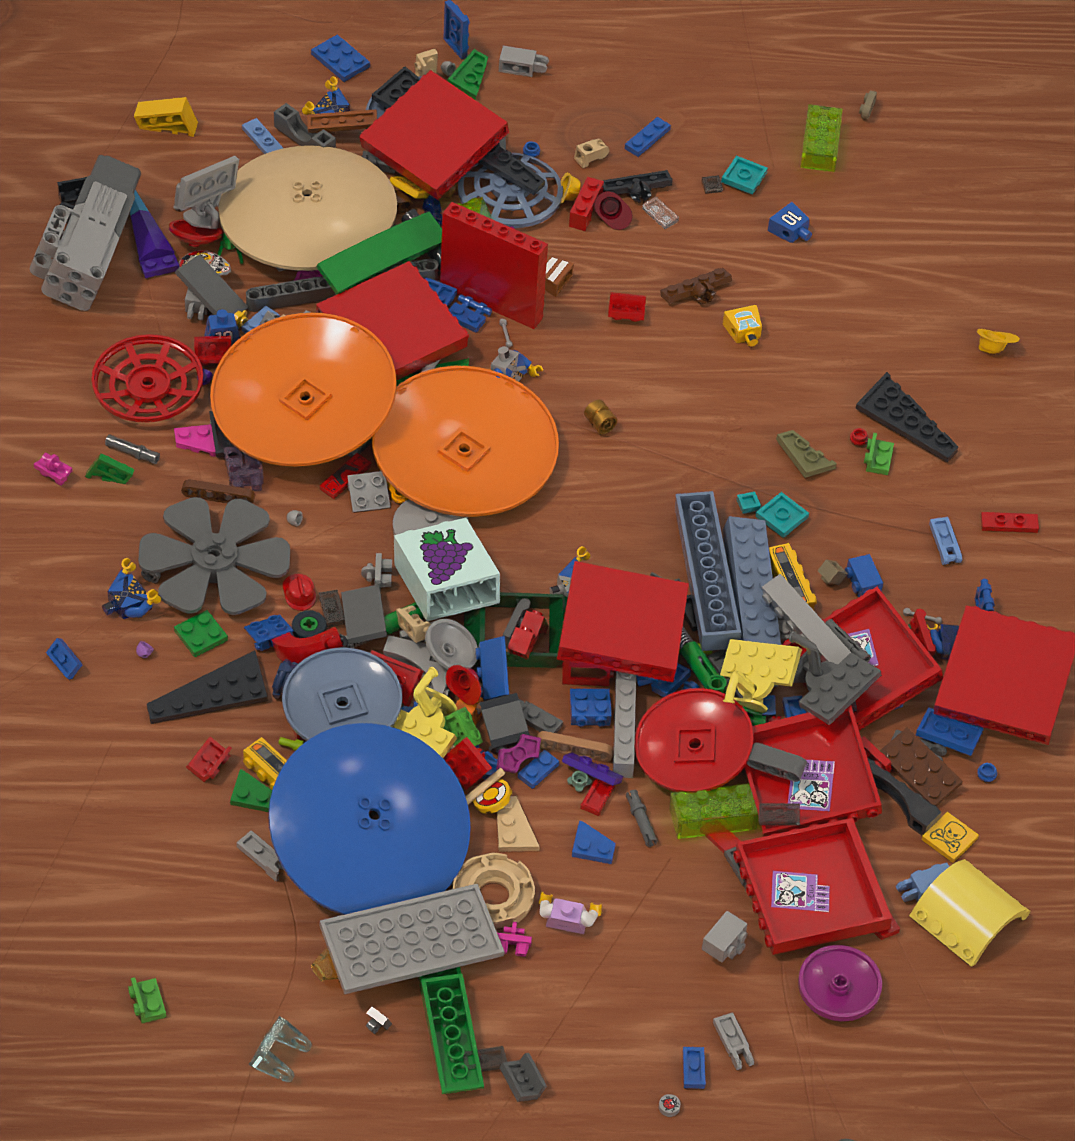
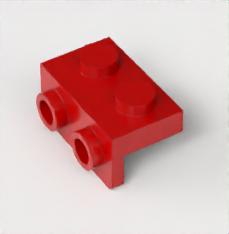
M611 292L608 317H612L614 320H621L623 318L630 319L633 322L644 321L646 296Z
M231 336L194 337V352L202 366H207L210 363L219 364L222 357L231 347Z
M209 737L186 768L203 782L209 777L213 779L220 771L217 767L220 764L224 765L231 755L228 753L232 747L228 746L225 749L212 737Z

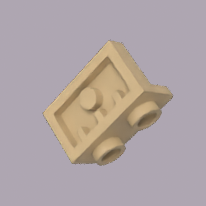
M436 49L416 54V62L414 63L415 75L423 76L430 70L437 74L438 53Z

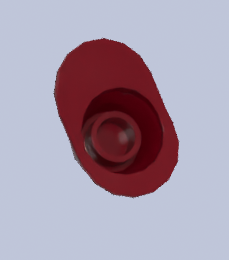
M610 191L598 195L594 204L598 216L612 229L621 230L628 227L632 222V210L621 197Z

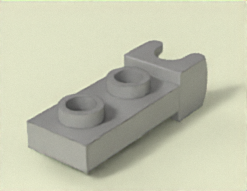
M253 831L248 832L237 842V848L263 868L268 876L278 881L279 869H283L275 850Z

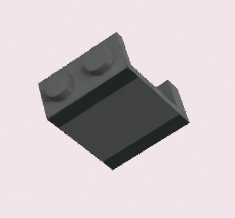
M517 693L480 702L476 706L478 714L482 713L491 743L489 747L490 752L496 751L498 753L500 749H507V747L513 745L516 746L520 735H530Z

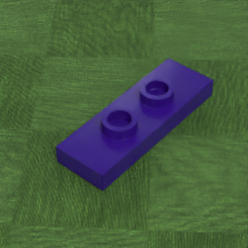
M569 753L564 755L562 759L563 763L612 786L621 783L624 777L609 770L607 765L592 762V759L587 756Z

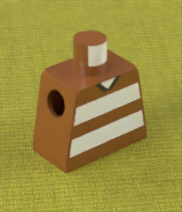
M547 256L545 291L557 297L572 278L574 263Z

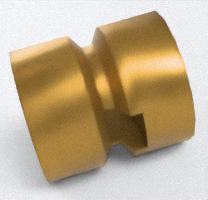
M599 399L591 402L584 410V416L601 435L609 433L618 423V419L603 400Z

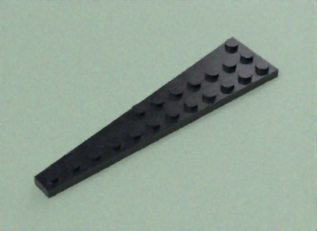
M404 66L372 93V100L389 108L411 86L419 81V77ZM500 143L493 147L478 162L532 195H535L545 186L543 178L527 167L521 160L515 159L510 151H505L500 147Z

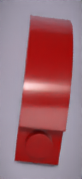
M335 627L308 638H296L288 632L272 639L277 657L281 661L288 659L296 663H300L317 652L343 647L338 629Z

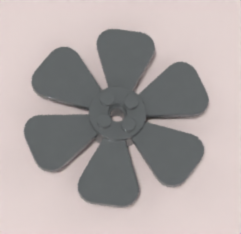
M193 497L166 508L163 514L165 524L194 544L189 545L157 533L144 535L139 544L138 563L141 570L146 573H159L191 564V567L163 582L158 589L159 596L164 603L185 613H195L202 608L209 583H218L220 606L225 613L237 615L258 607L266 600V590L261 584L238 570L237 565L273 578L285 576L290 566V545L283 538H269L240 547L236 546L264 530L270 523L267 511L243 499H234L227 503L219 533H212L209 506L204 499Z

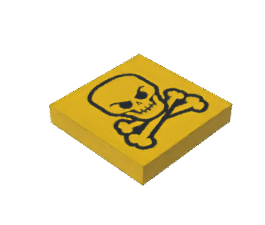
M404 176L390 178L393 186L416 199L433 198V196Z
M946 812L922 836V840L954 863L978 839L979 835Z

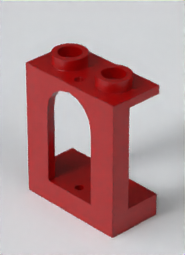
M563 661L562 685L609 686L610 678L614 677V671L603 669L606 671V675L603 677H571V667H598Z

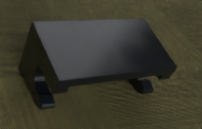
M87 177L57 182L60 203L63 201L75 206Z

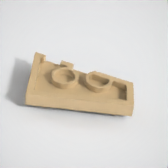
M510 796L509 803L503 809L497 811L499 852L539 851L540 846L517 797Z

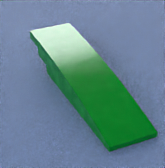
M429 211L367 238L321 261L316 267L337 295L408 261H412L442 245V228Z
M460 967L419 976V986L442 1094L483 1089L484 1082L463 973L461 974Z

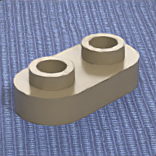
M870 90L869 93L865 94L863 102L865 104H861L859 114H862L861 118L869 119L876 101V91Z

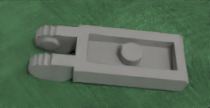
M733 1012L714 1018L713 1024L736 1070L742 1069V1062L738 1056L740 1053H743L748 1066L754 1065L749 1044Z

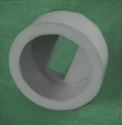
M445 61L441 65L442 72L447 76H451L456 69L455 64L450 61Z
M297 510L290 511L286 516L288 523L299 526L303 518L302 512Z

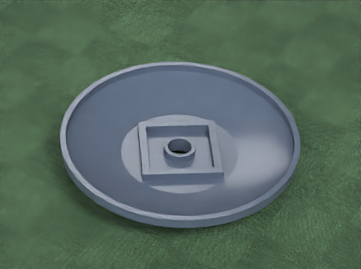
M332 648L307 657L292 670L283 688L282 704L285 717L292 729L308 741L321 732L347 724L372 723L393 727L401 711L402 690L396 674L382 659L359 649ZM345 701L348 704L346 706H339L337 703Z

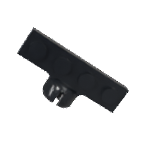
M668 170L602 180L604 181L603 192L629 193L632 199L638 203H641L640 198L643 202L649 200L651 189L672 186V178Z

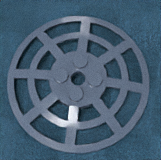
M512 153V156L515 159H521L527 167L534 170L536 174L545 180V186L536 193L538 196L529 202L525 199L530 194L529 192L514 183L508 185V183L512 182L495 172L493 174L485 173L484 171L488 169L485 166L480 168L478 172L469 170L458 181V196L463 207L514 228L529 227L547 220L558 210L563 196V186H561L558 174L545 162L520 153ZM528 161L541 166L549 173H542L540 169L528 163ZM475 177V192L466 196L463 187L464 178ZM480 178L490 179V185L480 188ZM546 178H554L558 185L556 197L547 192L548 184ZM492 192L498 198L497 202L485 194ZM480 197L485 203L494 207L492 214L489 215L482 212L470 201ZM543 198L553 202L549 208L535 216L530 207L538 204ZM519 201L520 204L510 205L504 204V202ZM501 209L511 211L523 210L527 218L503 219L498 216Z

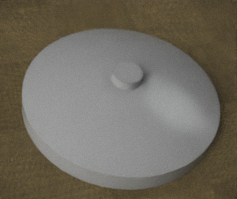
M408 499L399 506L394 514L393 534L397 535L408 530L422 529L445 521H454L462 518H467L468 520V517L439 513Z

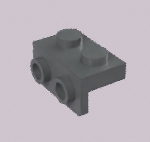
M525 1053L520 1060L503 1062L499 1067L517 1102L538 1099L547 1087L530 1053Z

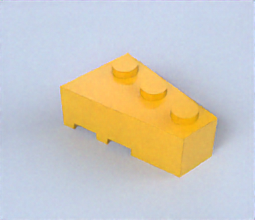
M186 97L138 102L134 114L139 129L156 132L167 130L172 131V134L178 135V132L188 133V136L194 137L198 124Z

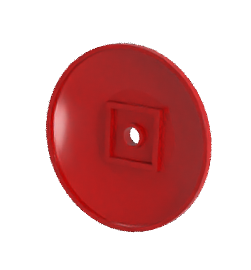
M685 689L663 697L643 715L635 733V753L641 769L653 782L674 792L702 793L723 786L742 771L752 751L754 732L751 720L745 709L736 700H734L735 703L723 702L726 694L712 689ZM694 742L700 743L698 748L690 747Z

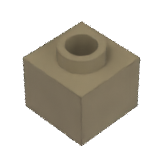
M828 559L817 570L822 575L821 579L829 585H839L848 574L836 561Z

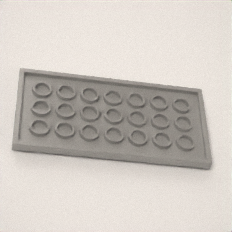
M478 884L328 918L319 922L344 994L504 956V949Z

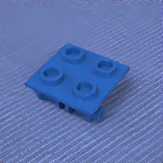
M272 615L268 619L255 621L244 627L256 642L254 643L255 649L260 651L268 649L270 646L274 647L272 643L273 638L288 632L293 636L292 632H294L281 615Z

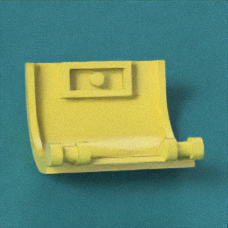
M964 859L952 864L933 881L909 916L972 967L977 963L992 939L1009 922L1018 917L1021 920H1025L1030 914V910L1022 906L1015 898L1011 897L985 876L984 873Z

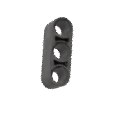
M754 743L747 765L751 768L798 782L802 777L807 761L798 755L764 744Z

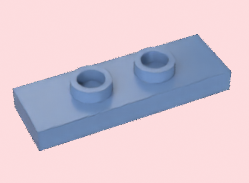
M257 118L242 124V130L264 154L283 149Z

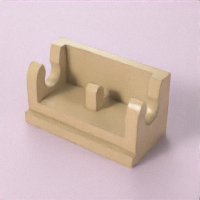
M414 606L396 609L399 626L415 643L425 640L426 631L431 624L427 621L423 622L418 614H412L411 616L408 614L416 609Z

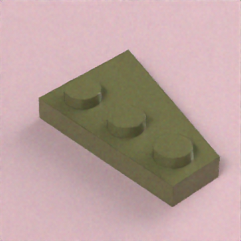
M794 430L777 434V442L805 478L836 468L837 463L823 457L824 453L810 447V443Z

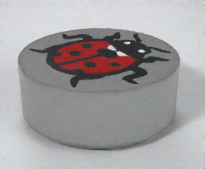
M672 1094L664 1095L659 1101V1111L667 1117L677 1115L680 1111V1100Z

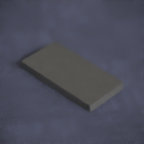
M200 254L176 270L175 274L213 315H217V311L221 309L233 314L237 311L243 312L248 309L243 300Z
M379 584L341 592L349 644L387 636Z

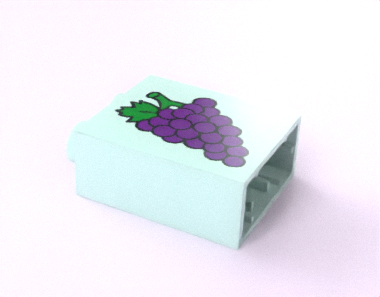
M467 518L445 521L438 525L408 530L394 535V565L426 621L500 603V573Z

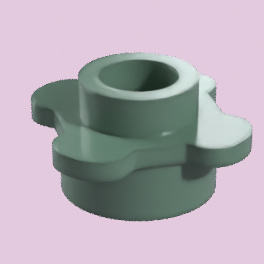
M575 771L572 777L568 778L567 782L573 785L576 791L581 792L585 786L591 784V779L588 778L586 773Z

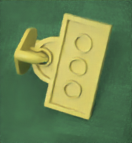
M730 639L720 673L725 679H730L723 702L735 703L734 700H736L740 705L756 712H761L762 714L767 712L768 708L763 704V698L772 691L774 685L792 687L802 649L794 646ZM736 688L743 698L734 697Z
M429 667L427 673L414 689L413 696L418 706L414 707L409 713L401 710L393 728L417 737L444 758L457 740L455 734L443 729L445 716L455 712L457 707L449 697L427 687L432 679L438 676V671L434 667Z

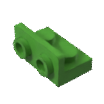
M873 432V437L868 439L867 450H870V453L866 452L864 463L867 464L866 471L888 475L894 443L876 440L877 433Z
M466 707L445 716L443 729L456 735L457 740L454 742V746L466 737L474 746L483 743L481 733L476 728L472 715Z
M135 977L131 978V986H128L130 998H134L136 1002L133 1004L135 1016H140L141 1023L165 1018L166 1011L156 978L137 983Z

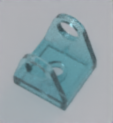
M279 1016L265 1035L248 1065L282 1081L291 1082L295 1077L294 1072L269 1051L271 1046L277 1040L300 1051L308 1052L312 1047V1043L292 1024ZM294 1038L301 1040L306 1046L297 1043ZM276 1068L285 1071L288 1076L281 1074Z

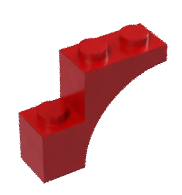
M526 610L520 628L515 627L507 647L510 654L528 660L537 639L542 633L546 634L549 627L543 613L532 610V612Z

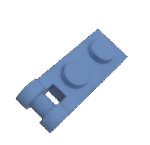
M949 518L930 519L929 525L941 556L942 565H947L949 562L961 563L962 554Z

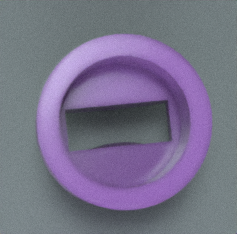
M140 641L136 648L137 655L142 658L148 657L154 650L151 645L144 641Z

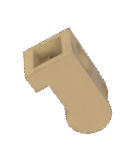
M601 139L591 140L576 146L574 159L582 168H585L589 165V162L605 158L609 153V148Z

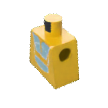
M757 305L724 311L723 326L736 343L747 342L750 347L758 343L757 339L761 337L762 324Z

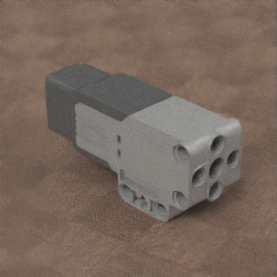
M99 155L91 174L87 176L74 208L70 209L63 205L55 206L30 265V272L44 279L41 287L43 294L79 310L87 311L90 309L135 200L134 192L141 176L140 169L110 156Z

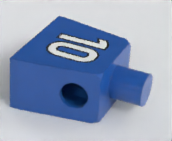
M793 202L769 218L768 231L790 243H793L799 237L808 241L812 236V232L808 230L809 218Z
M223 309L218 310L217 315H210L207 319L204 335L231 336L232 346L240 339L235 315L227 313Z

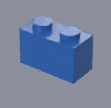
M870 554L848 559L847 567L845 568V571L848 573L846 577L850 578L853 592L857 593L858 597L864 595L867 590L874 589L877 586L882 592L883 581Z

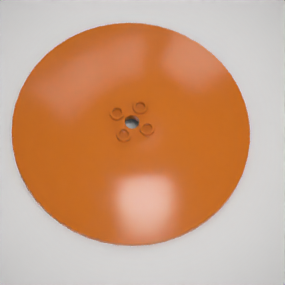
M326 313L286 315L253 328L228 349L219 362L213 376L210 394L211 407L215 421L223 435L232 445L248 456L280 466L316 465L335 460L354 451L380 429L387 419L395 400L396 373L392 358L384 344L371 331L357 322ZM304 396L310 397L308 400H301Z
M447 366L430 369L400 383L396 387L395 400L387 419L371 437L372 449L377 465L384 477L398 492L427 509L463 517H479L502 513L532 498L542 489L552 475L559 449L558 432L553 417L536 394L509 376L493 370L472 366ZM464 448H466V449H468L469 451H468V452H461L459 449H464Z

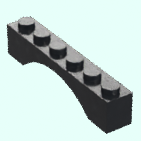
M868 759L876 787L896 801L907 819L908 826L923 836L940 819L941 811L935 805L923 799L920 794L909 789L905 783L894 778L888 771L880 768L873 760Z

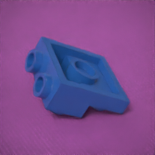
M570 689L571 725L610 726L611 700L609 689Z

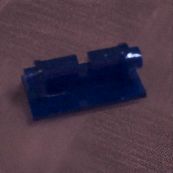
M429 194L428 198L423 201L422 208L424 213L430 211L442 227L441 202Z

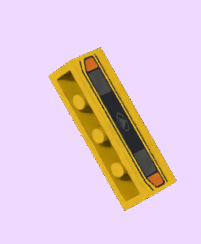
M789 543L769 547L773 577L775 578L781 574L814 610L817 599L815 594L811 593L809 580L805 579L803 575L802 565L797 562L795 550H792Z
M261 737L243 750V762L248 769H252L261 781H265L272 790L276 778L287 760Z

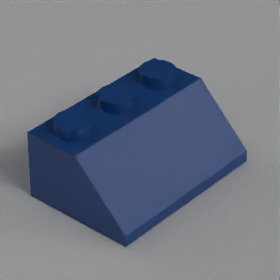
M505 636L480 642L479 648H475L476 660L480 661V667H477V675L481 679L480 697L483 698L484 702L509 695Z

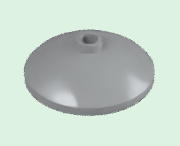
M439 619L428 627L425 634L426 646L430 655L438 664L449 669L453 665L471 668L476 663L475 648L478 647L475 639L464 626L453 620Z

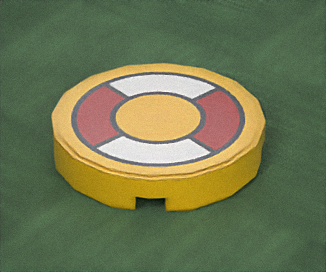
M499 779L475 798L473 803L481 813L489 811L494 813L503 809L509 803L512 790L506 781Z

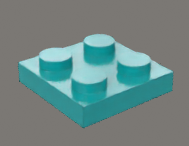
M736 155L722 176L721 182L753 195L767 174L768 168Z
M780 492L756 512L755 517L759 520H765L768 527L784 538L809 518V512Z

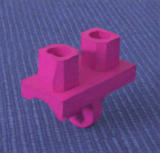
M45 452L42 458L34 463V468L39 470L41 475L51 477L58 485H63L67 481V476L73 472L72 467L61 462L59 456L55 454L49 455Z
M513 921L512 927L504 926V933L497 934L504 949V954H507L509 944L516 945L515 955L526 957L532 944V937L522 936L525 929L517 928V922Z

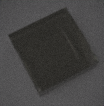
M719 175L702 177L701 182L705 194L722 192L723 187Z

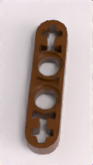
M190 479L184 481L181 490L182 494L186 497H198L221 503H228L234 499H243L253 504L256 496L251 489Z

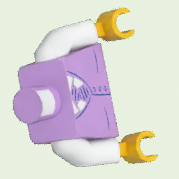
M541 892L539 899L540 915L543 918H547L546 927L584 934L585 928L592 926L597 917L601 916L602 904L595 905L590 903V910L588 912L581 903L562 899H554L552 902V894L546 895L544 892Z

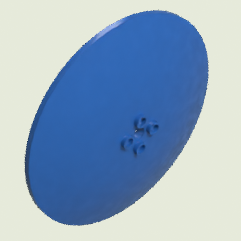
M372 723L347 724L331 728L310 738L289 757L276 778L269 801V831L281 866L304 894L319 905L340 915L444 892L458 875L468 851L471 828L470 813L458 778L446 761L425 742L407 732L386 725ZM369 811H376L379 819H371Z

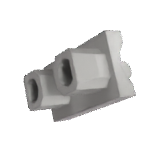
M376 553L375 567H373L372 563H368L367 566L362 568L361 575L368 582L375 578V585L379 584L380 589L381 587H391L392 574H381V572H392V559H382V553Z

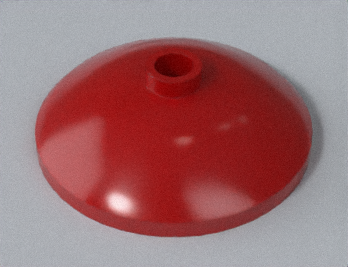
M184 219L175 220L169 224L170 232L179 240L189 243L188 245L192 247L217 241L222 237L223 233L220 227L217 229L195 227Z

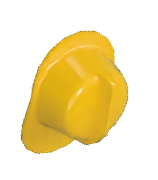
M567 172L561 179V186H563L561 203L564 200L574 201L578 197L581 188L580 180Z
M977 329V333L980 335L979 350L987 353H1000L1004 350L1007 343H1015L1020 340L1018 336L1011 333Z

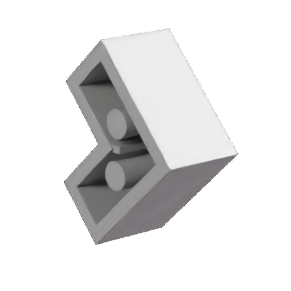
M726 911L703 938L702 950L720 962H723L727 957L733 959L736 954L740 955L746 946L744 941L748 935L746 932L747 923Z

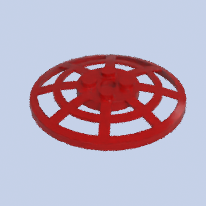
M137 335L116 342L100 355L92 371V387L98 402L113 415L133 422H158L179 415L195 402L203 386V369L197 355L184 343L162 335ZM140 344L163 345L160 354L145 353L137 355L133 347ZM170 347L187 356L191 363L182 368L175 360L167 357ZM123 349L127 350L129 358L122 361L114 370L104 365L114 354ZM140 360H157L155 365H141ZM164 362L171 365L176 371L168 374L162 368ZM131 363L133 364L134 369L128 375L120 373L126 366ZM193 369H196L198 376L196 391L186 390V373ZM100 371L110 375L109 393H99L98 377ZM180 377L181 388H170V381ZM116 379L126 382V389L116 391ZM145 382L152 383L151 385H144ZM167 394L176 396L166 405L161 401ZM130 396L135 402L130 406L123 402L120 397ZM182 397H191L178 409L171 412L167 410ZM114 399L120 406L127 409L128 412L126 414L119 412L103 400ZM153 402L156 406L153 409H140L143 403ZM136 412L146 414L157 412L161 413V415L151 417L134 416Z

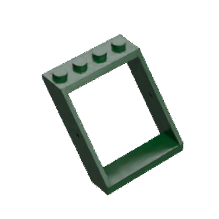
M500 592V603L486 607L516 608L519 601L525 598L531 602L529 608L549 609V653L531 652L527 660L506 652L507 667L556 668L561 665L563 661L557 660L567 597L563 594ZM485 607L464 612V627L475 639L477 647L480 642L485 641ZM477 660L473 666H480V661Z

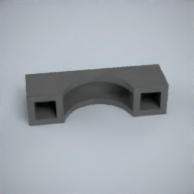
M287 103L274 111V127L299 145L336 148V138L324 129L319 133H308V127L303 123L299 112Z

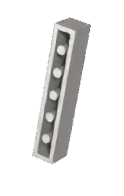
M781 574L762 587L764 601L775 608L774 611L779 618L783 617L787 621L786 624L791 631H796L799 635L816 644L822 662L839 664L851 653Z
M616 671L613 772L624 776L623 778H633L636 675Z

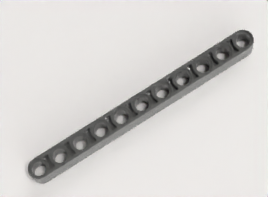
M435 259L411 261V264L418 268L423 279L426 277L435 281L438 279V262ZM320 276L250 288L246 291V305L249 311L257 312L265 306L275 309L323 301L335 296L336 293L325 278Z

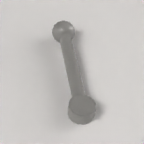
M500 319L499 324L503 327L506 338L505 345L510 348L513 343L510 341L507 332L506 319Z
M909 608L903 610L905 616H914L915 612H912ZM927 615L925 617L927 620L935 621L936 624L942 623L941 617L935 618Z

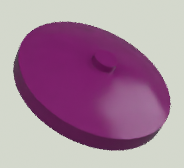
M832 945L814 951L805 959L799 973L798 988L803 1001L818 1015L834 1021H852L867 1015L877 1005L882 991V977L877 965L865 953L849 946Z

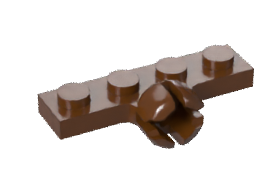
M717 268L712 272L701 274L698 277L661 289V297L669 304L687 297H694L699 303L705 304L706 301L711 302L715 296L714 287L731 282L732 275L724 268Z

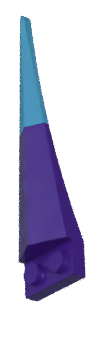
M135 190V200L131 207L130 215L139 264L144 278L176 272L179 269V263L175 257L174 250Z

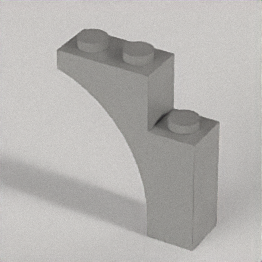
M388 635L383 655L423 670L421 679L427 673L429 667H434L438 671V676L434 677L427 687L448 697L449 689L445 678L448 669L435 662L427 649L426 643H415L412 640Z

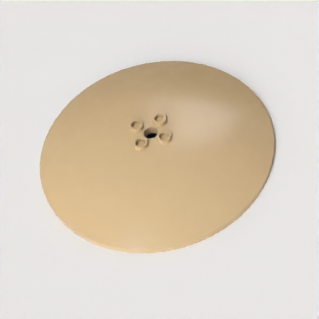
M295 146L266 153L242 166L237 172L235 189L221 195L218 209L219 220L225 235L245 255L273 267L309 271L318 270L316 266L321 261L393 227L397 215V199L394 187L388 177L369 160L352 152L333 147Z

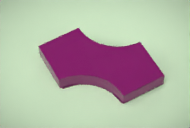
M522 734L516 746L510 749H500L496 770L502 768L505 772L515 774L524 760L530 758L537 759L539 757L541 738Z

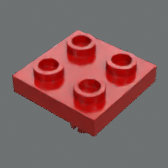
M468 737L458 743L443 758L465 790L469 789L492 769L485 759V753H480L482 749L476 748Z

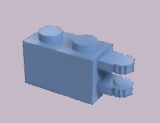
M948 863L935 864L923 871L917 870L910 875L909 879L899 882L896 885L898 892L910 889L901 896L903 901L916 899L918 902L933 881L950 867Z

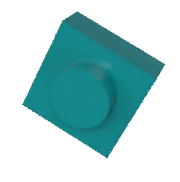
M755 491L737 495L736 500L742 514L758 511L761 508Z

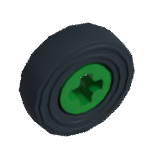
M313 610L298 613L292 621L294 637L308 638L326 631L324 616Z

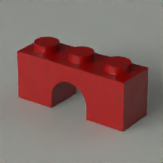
M587 176L570 211L569 227L586 232L591 221L595 200L598 195L603 193L604 181Z

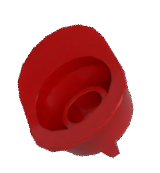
M293 574L285 578L283 591L287 604L297 611L310 609L316 602V592L311 578L303 574Z
M461 665L451 666L447 670L445 677L448 688L464 703L468 705L476 704L481 696V686L477 673L469 667Z

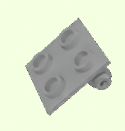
M381 471L347 476L353 512L390 508L387 482Z

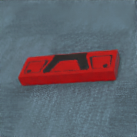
M356 453L320 485V490L335 499L348 487L347 476L363 474L371 467V462Z

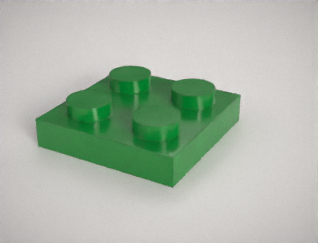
M208 610L174 626V632L194 658L228 641L227 634Z

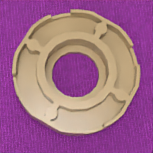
M489 853L472 857L462 865V869L454 878L453 889L478 884L479 889H481L488 883L501 884L507 889L509 898L506 902L495 905L485 903L495 929L511 926L513 921L518 923L529 913L533 906L535 885L529 869L521 861L517 863L507 858L506 854Z

